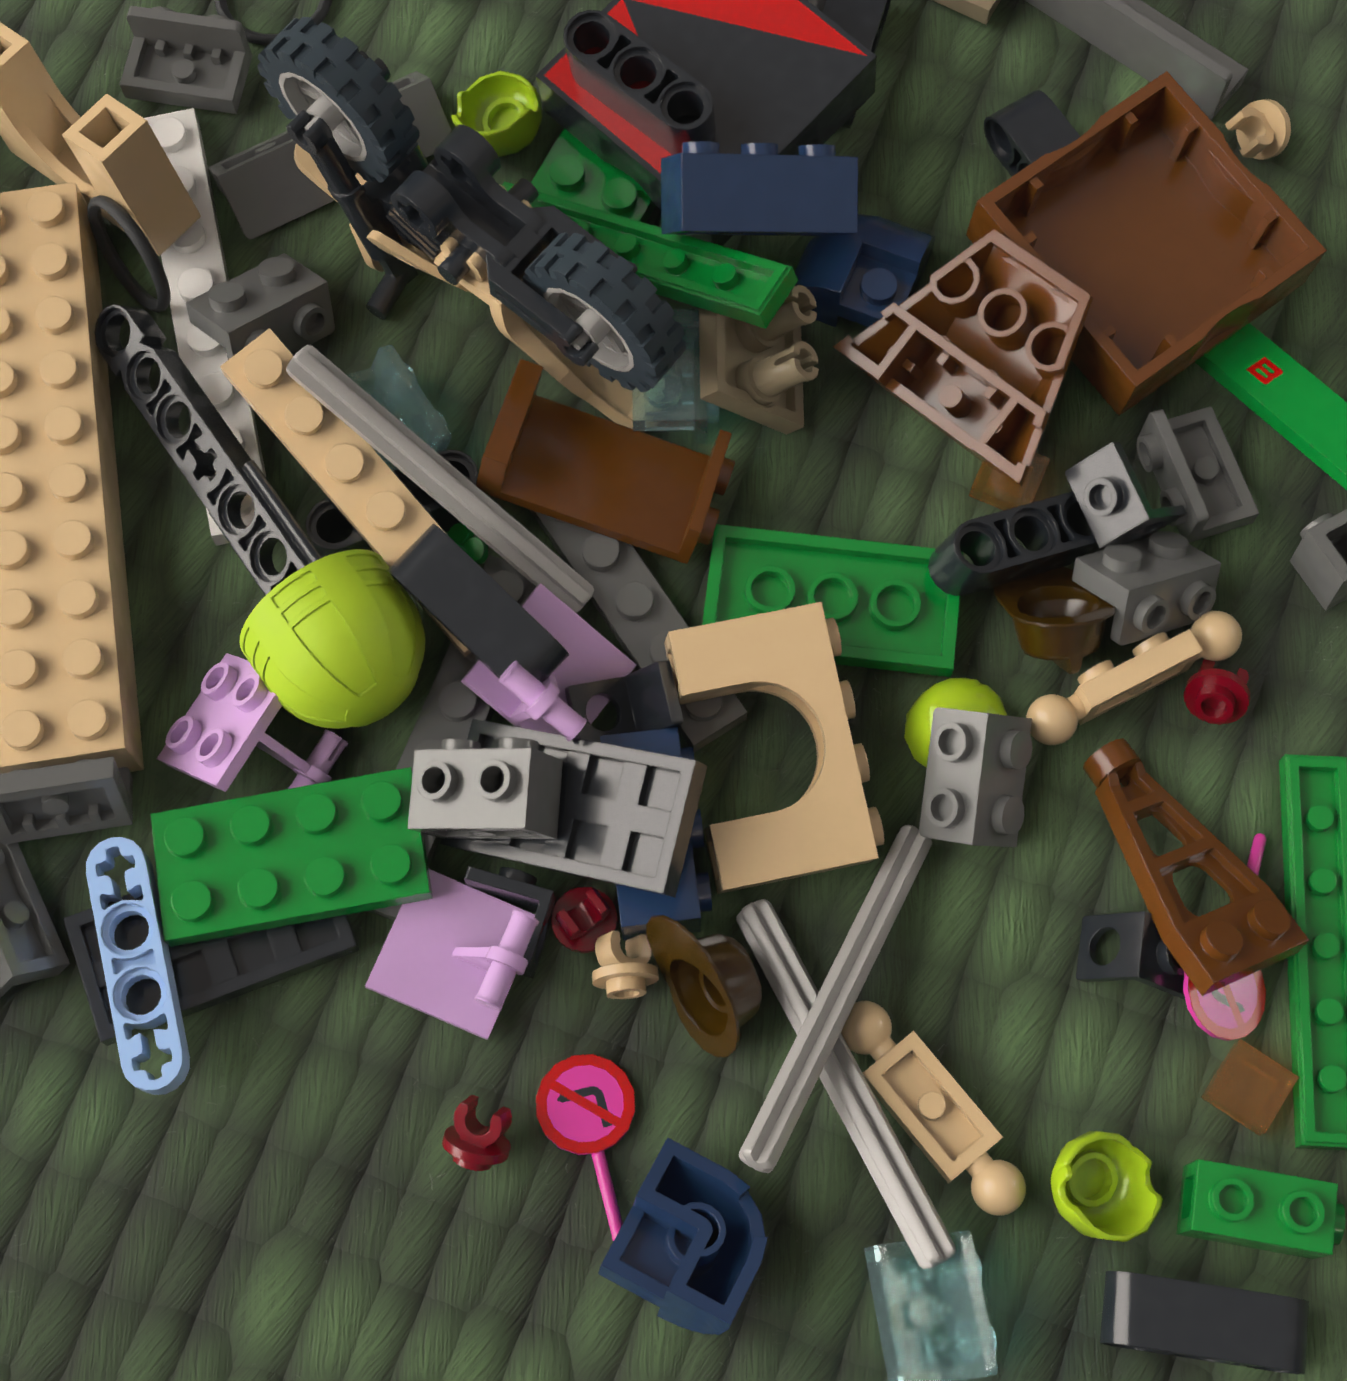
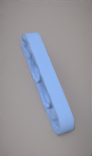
M111 837L99 842L91 850L86 861V877L121 1068L125 1078L141 1091L152 1095L167 1094L177 1089L185 1081L190 1069V1055L169 947L164 942L160 900L154 869L149 856L133 840L124 837ZM122 855L130 864H135L134 868L125 871V883L127 891L135 899L143 895L142 900H122L118 884L110 876L104 875V872L114 868L115 857ZM111 901H112V902H117V903L111 905L110 907H108V903H109V902H111ZM139 915L145 917L149 925V934L145 942L133 950L118 948L114 940V932L117 925L129 916ZM142 979L157 981L161 988V999L155 1009L144 1015L131 1013L126 1005V995L129 988L135 982ZM166 1022L168 1024L166 1030L154 1029ZM133 1029H153L158 1049L165 1054L172 1055V1061L162 1065V1077L155 1079L151 1073L146 1070H140V1063L150 1059V1046L148 1038L141 1033L132 1037Z

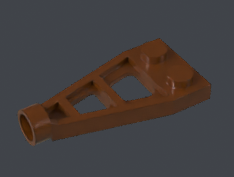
M1120 738L1107 743L1087 759L1083 765V770L1097 787L1095 791L1096 796L1149 913H1151L1159 935L1202 996L1297 954L1309 941L1270 887L1145 771L1141 759L1126 739ZM1153 815L1182 842L1183 847L1160 856L1156 855L1146 842L1137 821ZM1190 866L1202 869L1227 892L1230 903L1201 916L1192 914L1187 910L1173 882V873Z

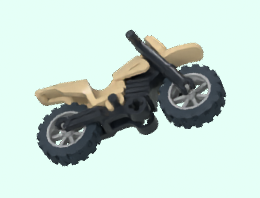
M302 17L300 20L294 18L260 52L258 60L261 62L258 64V70L260 75L267 79L264 85L269 94L280 102L278 105L287 119H293L286 126V129L291 138L296 142L294 160L297 167L319 188L339 203L350 222V229L365 263L377 271L385 272L366 304V308L374 316L385 320L406 284L418 275L415 268L466 292L473 293L490 306L491 315L498 330L538 365L543 366V369L560 384L588 402L613 422L644 433L665 409L663 401L666 393L659 381L686 350V341L681 339L685 335L681 323L674 321L672 318L675 312L666 300H660L655 294L657 291L655 286L646 277L641 279L636 274L638 268L634 263L627 261L622 256H618L555 206L532 207L531 204L539 194L537 189L528 180L520 178L507 192L506 188L498 184L493 178L501 168L498 154L490 143L472 128L466 125H457L435 148V158L428 164L417 142L420 138L419 129L412 124L415 117L410 107L402 104L400 101L402 95L393 82H387L391 75L386 64L380 58L373 61L362 50L358 52L359 47L345 36L342 39L338 37L334 28L323 22L316 25L313 18Z

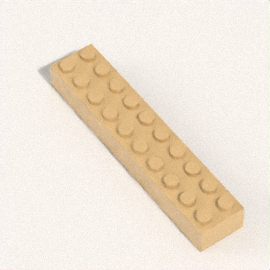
M76 182L0 193V774L18 769H34L74 763L83 759L114 757L118 768L127 767L130 772L144 770L108 364L97 348L94 334L96 321L99 314L103 311L97 243L88 219V206Z

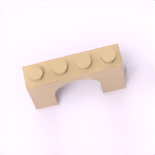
M0 22V136L10 151L56 184L76 182L87 206L93 197L99 195L114 200L130 214L148 238L156 254L160 256L201 215L148 121L108 94H105L80 117L61 94L30 42ZM101 208V215L124 231L118 222Z
M822 602L669 631L664 645L667 660L671 664L680 704L741 692L772 694L787 701L801 713L810 726L816 743L817 761L813 779L807 791L795 804L775 812L711 824L704 830L717 894L869 863L878 859L876 846L884 845L883 826L877 808H867L862 783L870 780L868 759L862 743L853 745L848 719H853L856 716L854 696L848 680L839 681L834 657L840 656L842 652L840 634L835 619H825Z

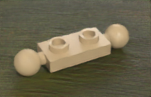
M1210 611L1203 614L1198 620H1195L1191 630L1189 629L1171 639L1168 638L1165 632L1148 638L1132 650L1134 658L1116 667L1111 660H1106L1093 666L1077 678L1080 685L1073 695L1065 698L1056 694H1048L1039 697L1030 705L1026 718H1032L1031 736L1045 745L1062 744L1073 736L1078 723L1082 725L1189 670L1196 660L1204 658L1210 661H1222L1230 658L1237 652L1242 641V631L1239 623L1226 612Z
M871 1001L855 1002L841 1034L851 1051L861 1055L870 1054L876 1061L863 1072L872 1092L948 1184L966 1169L972 1177L971 1193L973 1199L983 1211L991 1215L1003 1216L1017 1210L1026 1195V1183L1022 1173L1012 1163L1004 1160H993L986 1152L1003 1136L914 1031L896 1044L891 1038L892 1023L886 1010Z

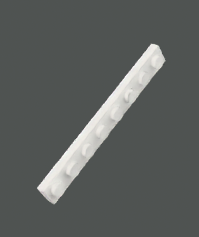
M194 108L146 117L144 119L148 121L201 215L187 231L161 254L163 268L171 292L170 308L179 357L251 460L255 461L266 477L254 410L224 376L220 368L222 364L228 361L226 349L190 323L186 302L209 291L212 286L229 281L199 120ZM248 494L244 497L240 509L241 518L246 526H249L252 522L255 511L254 503ZM207 510L211 537L216 546L229 543Z

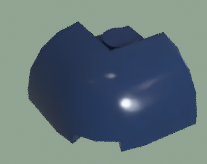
M858 214L857 233L839 236H814L810 240L795 270V275L798 279L795 286H804L813 294L817 307L812 309V311L817 313V321L836 327L840 317L869 327L883 317L881 311L893 302L899 305L915 294L932 254L935 236L879 216Z
M667 1137L635 1197L629 1214L607 1252L598 1274L660 1307L657 1316L670 1323L702 1334H722L730 1328L762 1263L768 1239L764 1233L762 1214L748 1192L750 1186L730 1170Z

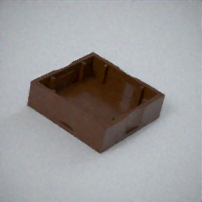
M1167 71L1101 115L1097 122L1077 140L1056 151L1044 154L977 200L966 236L974 244L995 229L1091 294L1093 301L1071 360L1118 416L1302 286L1327 251L1272 188L1253 175L1239 161L1226 142L1223 133Z

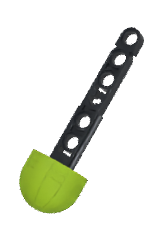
M114 304L107 306L99 314L95 325V342L99 352L114 374L122 376L125 390L265 595L248 616L240 634V648L255 672L260 676L267 689L277 695L278 701L285 710L315 726L332 729L361 727L374 723L392 713L413 690L425 652V633L422 620L409 594L387 571L389 566L376 552L353 549L322 558L255 461L251 460L176 351L163 346L167 338L151 315L144 309ZM127 319L130 324V338L127 346L123 348L120 343V329L123 321ZM157 362L161 376L158 388L153 392L149 383V374L153 363ZM187 405L191 413V425L188 433L184 436L179 427V417L182 408ZM247 494L251 497L255 510L253 520L249 526L244 524L240 511L241 503ZM279 540L284 544L287 554L286 565L281 573L275 569L272 559L273 549Z

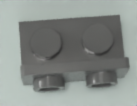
M114 757L83 759L74 763L34 769H18L0 774V842L2 845L133 824V777L129 768L117 767Z

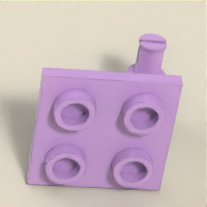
M540 583L521 606L566 649L569 656L543 683L518 664L517 660L498 678L479 659L461 682L515 727L563 735L567 741H571L585 726L587 719L592 724L609 699L601 695L591 697L586 706V719L568 706L565 688L571 685L624 677L632 672L636 664Z
M226 653L221 662L214 665L205 675L201 684V692L186 715L179 718L170 728L166 736V745L157 759L173 769L226 792L255 746L293 769L297 774L289 787L291 789L330 782L332 778L328 773L348 743L338 735L325 729L321 739L305 761L270 737L265 731L282 706L278 701L279 698L275 693H271L248 660Z
M429 869L433 899L402 904L365 988L488 1040L516 974L523 975L528 960L524 958V954L539 921L535 918V914Z

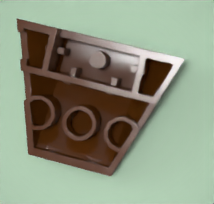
M993 229L930 275V283L899 305L893 302L881 311L882 318L853 339L848 335L833 347L900 402L993 470L1023 486L1093 297Z

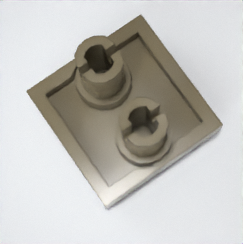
M801 285L794 286L766 329L699 308L700 399L786 435L803 428V382L817 378L819 371L818 368L813 366L818 364L815 350L801 339V326L815 322L817 313L812 311L817 306L810 290Z

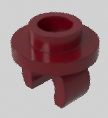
M1204 659L1198 672L1187 681L1184 690L1186 707L1200 720L1212 724H1228L1239 720L1246 713L1250 701V691L1247 686L1249 674L1247 670L1239 668L1237 674H1234L1227 670L1213 668L1215 661Z
M578 887L569 890L558 899L553 908L551 920L554 934L558 941L571 951L578 953L595 952L597 938L611 931H616L617 913L615 906L605 893L596 888Z
M471 1094L457 1106L453 1118L454 1125L445 1130L442 1145L453 1156V1161L457 1165L469 1170L485 1171L489 1170L492 1165L505 1162L509 1157L511 1144L504 1134L511 1125L512 1113L510 1108L503 1106L493 1114L490 1127L484 1126L476 1117L479 1097Z

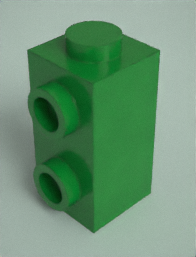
M1197 1159L1183 1166L1176 1235L1316 1259L1333 1255V1245H1339L1343 1238L1346 1215L1344 1205L1337 1203L1338 1184Z

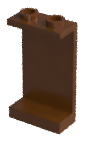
M520 359L483 454L476 486L487 495L688 564L697 542L708 545L713 535L720 510L710 507L713 493L724 495L735 465L734 460L725 457L732 433L720 429L710 455L699 453L536 395L544 367Z

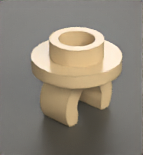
M1262 99L1249 103L1225 124L1228 131L1236 129L1237 140L1242 148L1239 151L1246 158L1264 160L1279 155L1287 146L1291 135V122L1288 113L1281 104L1271 99Z
M611 931L598 937L595 944V953L602 967L592 972L593 986L606 989L607 997L611 999H632L644 996L647 993L646 986L654 984L659 980L658 967L648 964L651 957V948L647 935L640 934L626 940V955L621 950L619 931Z

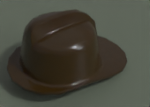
M1066 567L993 587L996 599L1012 617L1018 642L1024 653L1033 658L1053 661L1069 674L1078 673L1083 657L1098 650L1103 640L1106 619L1113 616L1116 611V607L1072 581L1074 570Z
M665 915L652 916L646 924L647 940L653 956L670 988L680 1020L690 1036L703 1050L715 1057H729L738 1048L740 1028L758 1012L762 1001L761 984L746 949L734 938L718 933L696 939L690 931L676 920Z

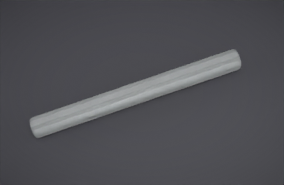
M306 345L293 356L286 368L288 375L531 583L536 587L541 583L575 613L579 612L593 595L594 588L587 580L316 348Z
M904 825L900 828L739 1151L740 1160L759 1172L770 1173L776 1166L929 852L932 838L922 837L919 830L913 825Z
M761 899L743 907L736 916V921L794 1031L798 1035L819 991L772 904L766 899ZM840 1033L819 1078L918 1265L924 1270L934 1268L949 1260L956 1253V1246Z

